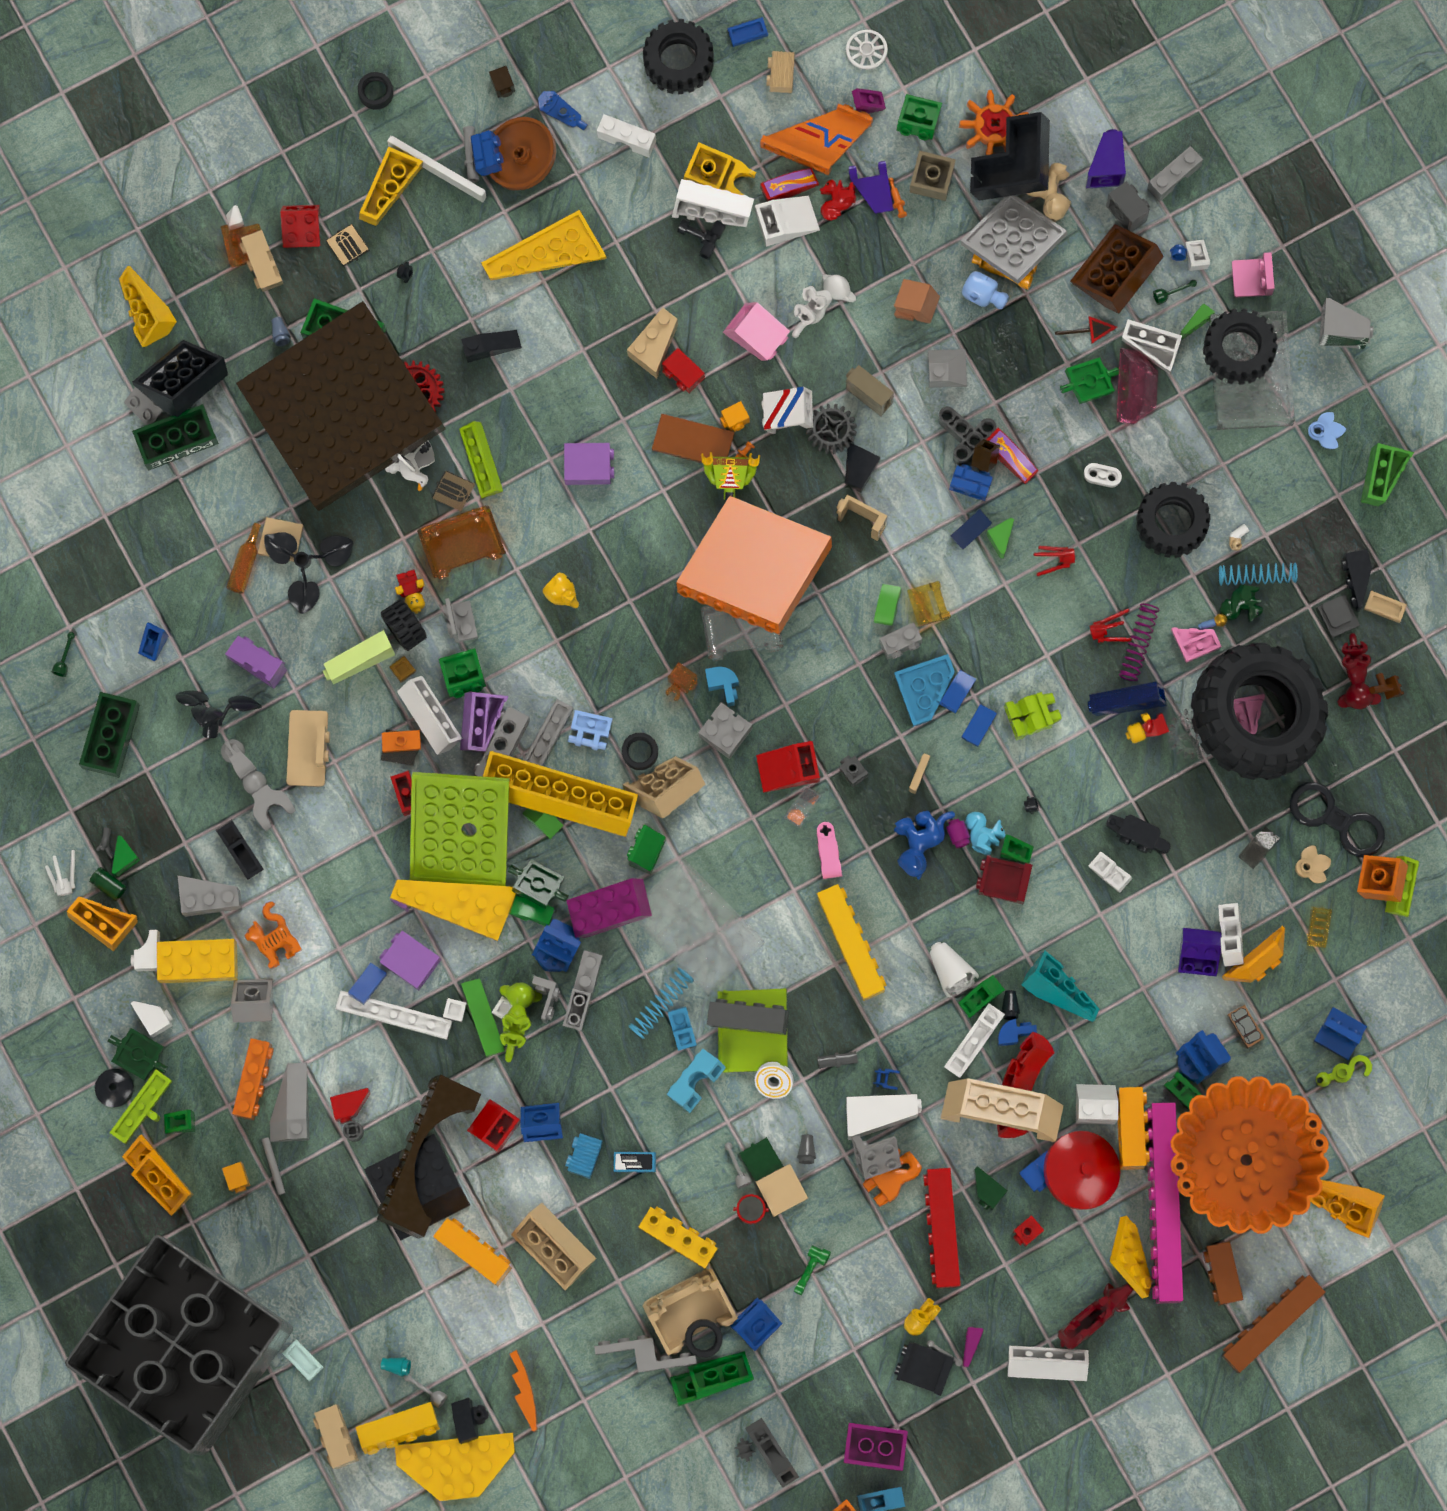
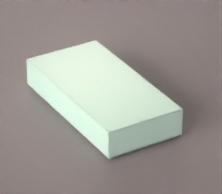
M297 1339L282 1353L308 1381H311L324 1368Z

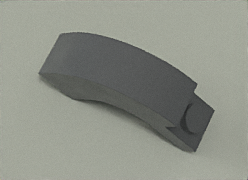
M762 1418L745 1428L782 1488L799 1478Z

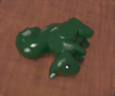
M1239 585L1232 593L1231 599H1225L1221 603L1220 614H1224L1227 620H1235L1239 617L1241 609L1248 610V620L1252 622L1254 618L1263 613V608L1256 605L1261 603L1262 600L1255 598V592H1258L1260 587Z

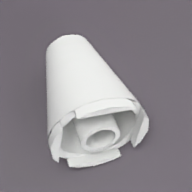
M937 942L931 947L930 956L946 997H952L951 993L954 992L957 995L964 992L975 983L973 980L975 977L979 978L978 973L946 943Z

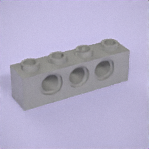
M508 707L507 711L503 710L499 718L501 722L498 728H494L492 740L486 751L482 752L484 756L481 762L477 761L473 769L475 776L483 775L490 751L512 757L530 722L529 716L511 707ZM511 725L514 727V731L509 734L505 733V727ZM499 742L506 744L503 750L495 748Z

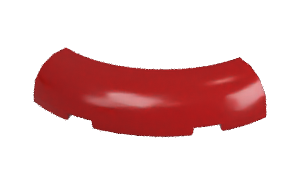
M1032 1032L1020 1045L1021 1051L1016 1059L1013 1058L1002 1082L1003 1086L1032 1091L1042 1067L1055 1054L1049 1041L1036 1032ZM997 1125L998 1137L1016 1138L1029 1132L1027 1130Z

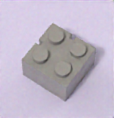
M721 702L711 715V720H707L698 734L699 738L730 759L751 732L752 724L740 715L735 717V712Z

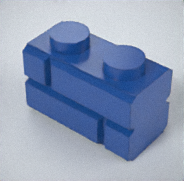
M489 130L481 134L472 135L471 144L476 172L481 176H486L502 171L501 163L504 160L499 152L501 142L498 135Z
M965 464L957 465L949 490L986 501L993 477L990 476L989 472L980 470L977 472L972 470L971 466Z

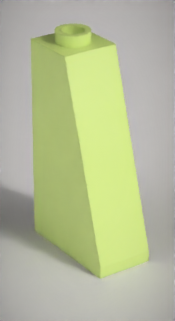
M383 630L324 663L326 669L323 670L327 681L331 680L333 684H336L395 656V653Z

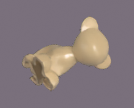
M1061 163L1051 164L1048 190L1026 193L1031 197H1041L1045 200L1043 213L1055 223L1065 216L1071 204V201L1066 196L1057 193L1059 181L1066 180L1070 175L1066 171L1067 166Z

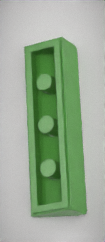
M476 979L461 983L486 1057L505 1052L481 980Z

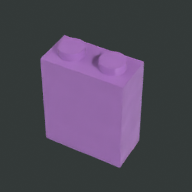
M564 443L565 485L611 484V478H614V467H611V460H614V449H611L610 443Z
M401 931L400 934L396 933L391 940V943H393L391 947L385 949L380 955V963L419 991L437 967L441 958L404 931Z

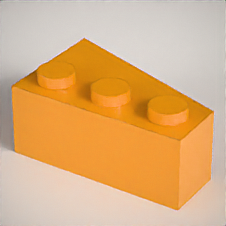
M80 896L67 910L69 919L112 951L118 947L138 923L136 915H130L118 909L103 906L100 903Z

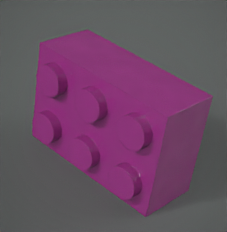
M849 1423L843 1463L903 1471L908 1431Z

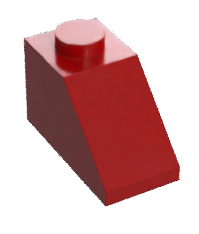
M364 1088L330 1097L335 1120L337 1122L340 1121L341 1124L352 1121V1118L358 1115L371 1094L370 1090Z

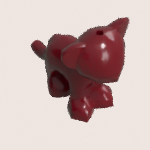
M1351 633L1349 635L1350 645L1348 646V643H1345L1342 647V653L1345 655L1342 665L1346 668L1351 685L1337 701L1338 705L1342 708L1351 707L1361 710L1369 705L1379 704L1381 696L1378 693L1371 694L1369 691L1370 687L1365 684L1367 667L1371 663L1370 656L1365 654L1368 651V646L1363 641H1360V645H1358L1355 633Z

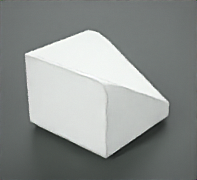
M235 205L226 215L231 232L242 229L245 226L240 210Z

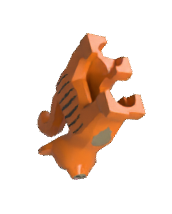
M272 901L267 902L263 906L262 913L269 921H277L278 927L265 936L263 928L254 921V925L245 934V939L256 943L259 951L268 958V967L270 969L280 965L276 951L283 947L285 949L287 959L295 956V953L302 951L297 939L291 935L285 919L280 914L270 912V909L275 905Z

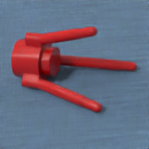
M1038 546V549L1058 552H1039L1033 554L1034 556L1041 557L1058 556L1059 563L1062 562L1061 565L1038 572L1037 576L1062 568H1070V564L1075 563L1074 548Z
M1125 609L1101 621L1093 622V625H1089L1092 639H1097L1098 643L1104 641L1131 642L1132 638L1104 637L1107 635L1106 629L1123 625L1124 621L1108 625L1104 623L1120 617L1130 610Z

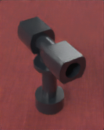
M683 219L677 232L685 235L687 232L702 239L701 243L704 245L699 256L710 260L715 250V243L717 239L721 238L726 225L715 221L711 231L706 230V232H702L690 226V221Z

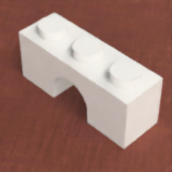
M605 114L597 129L599 139L612 144L622 142L630 146L633 152L646 157H650L656 143L655 133Z
M1238 903L1218 905L1222 933L1221 951L1224 966L1243 965L1241 915Z

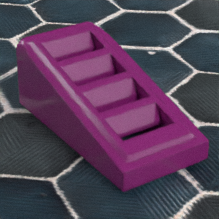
M967 1328L963 1367L965 1368L969 1367L983 1334L982 1328Z

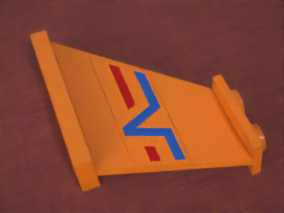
M838 104L837 110L771 135H763L760 147L829 175L832 166L868 127L872 126L873 117L867 112L853 110V107L850 105Z

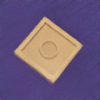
M266 517L258 555L269 557L264 544V536L279 532H286L294 536L297 541V550L293 554L298 553L304 525ZM290 557L289 561L294 562V558Z
M791 1164L756 1181L773 1217L808 1199Z

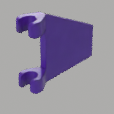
M878 162L880 175L859 179L856 166H850V181L854 183L855 188L873 212L877 214L894 211L886 162Z

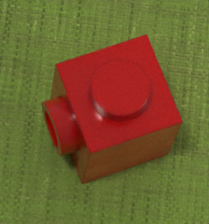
M1031 1215L1013 1230L1015 1234L1013 1238L1020 1246L1023 1244L1026 1247L1044 1229Z

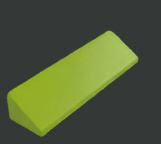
M473 421L459 428L481 498L503 492L482 423Z

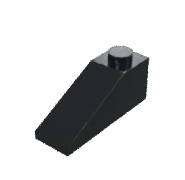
M517 330L484 333L461 339L467 363L522 348Z

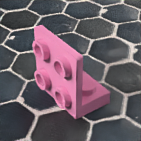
M1271 252L1264 253L1262 259L1232 261L1234 297L1270 296L1273 294L1275 288Z

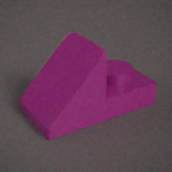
M860 88L852 91L856 111H864L870 114L886 109L882 92Z

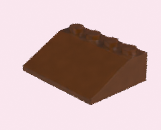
M1114 224L1070 282L1104 307L1119 314L1164 256L1157 244Z

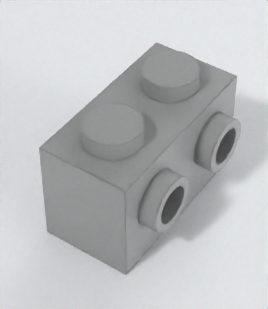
M913 622L879 638V644L887 660L890 658L896 659L902 656L905 651H913L919 648L922 644V637Z

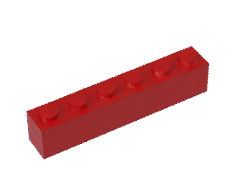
M951 1168L927 1169V1174H923L924 1186H928V1194H925V1205L930 1208V1213L926 1214L927 1225H931L932 1232L928 1233L929 1245H933V1253H930V1264L934 1265L935 1272L931 1273L932 1284H936V1289L960 1287Z

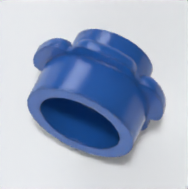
M1178 244L1170 249L1173 260L1183 261L1186 259L1187 249L1185 246Z

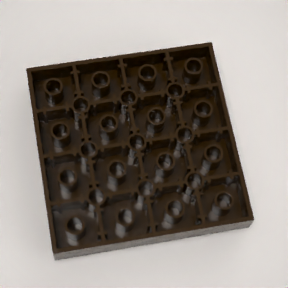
M364 301L236 383L318 511L398 461V454L405 456L446 430Z

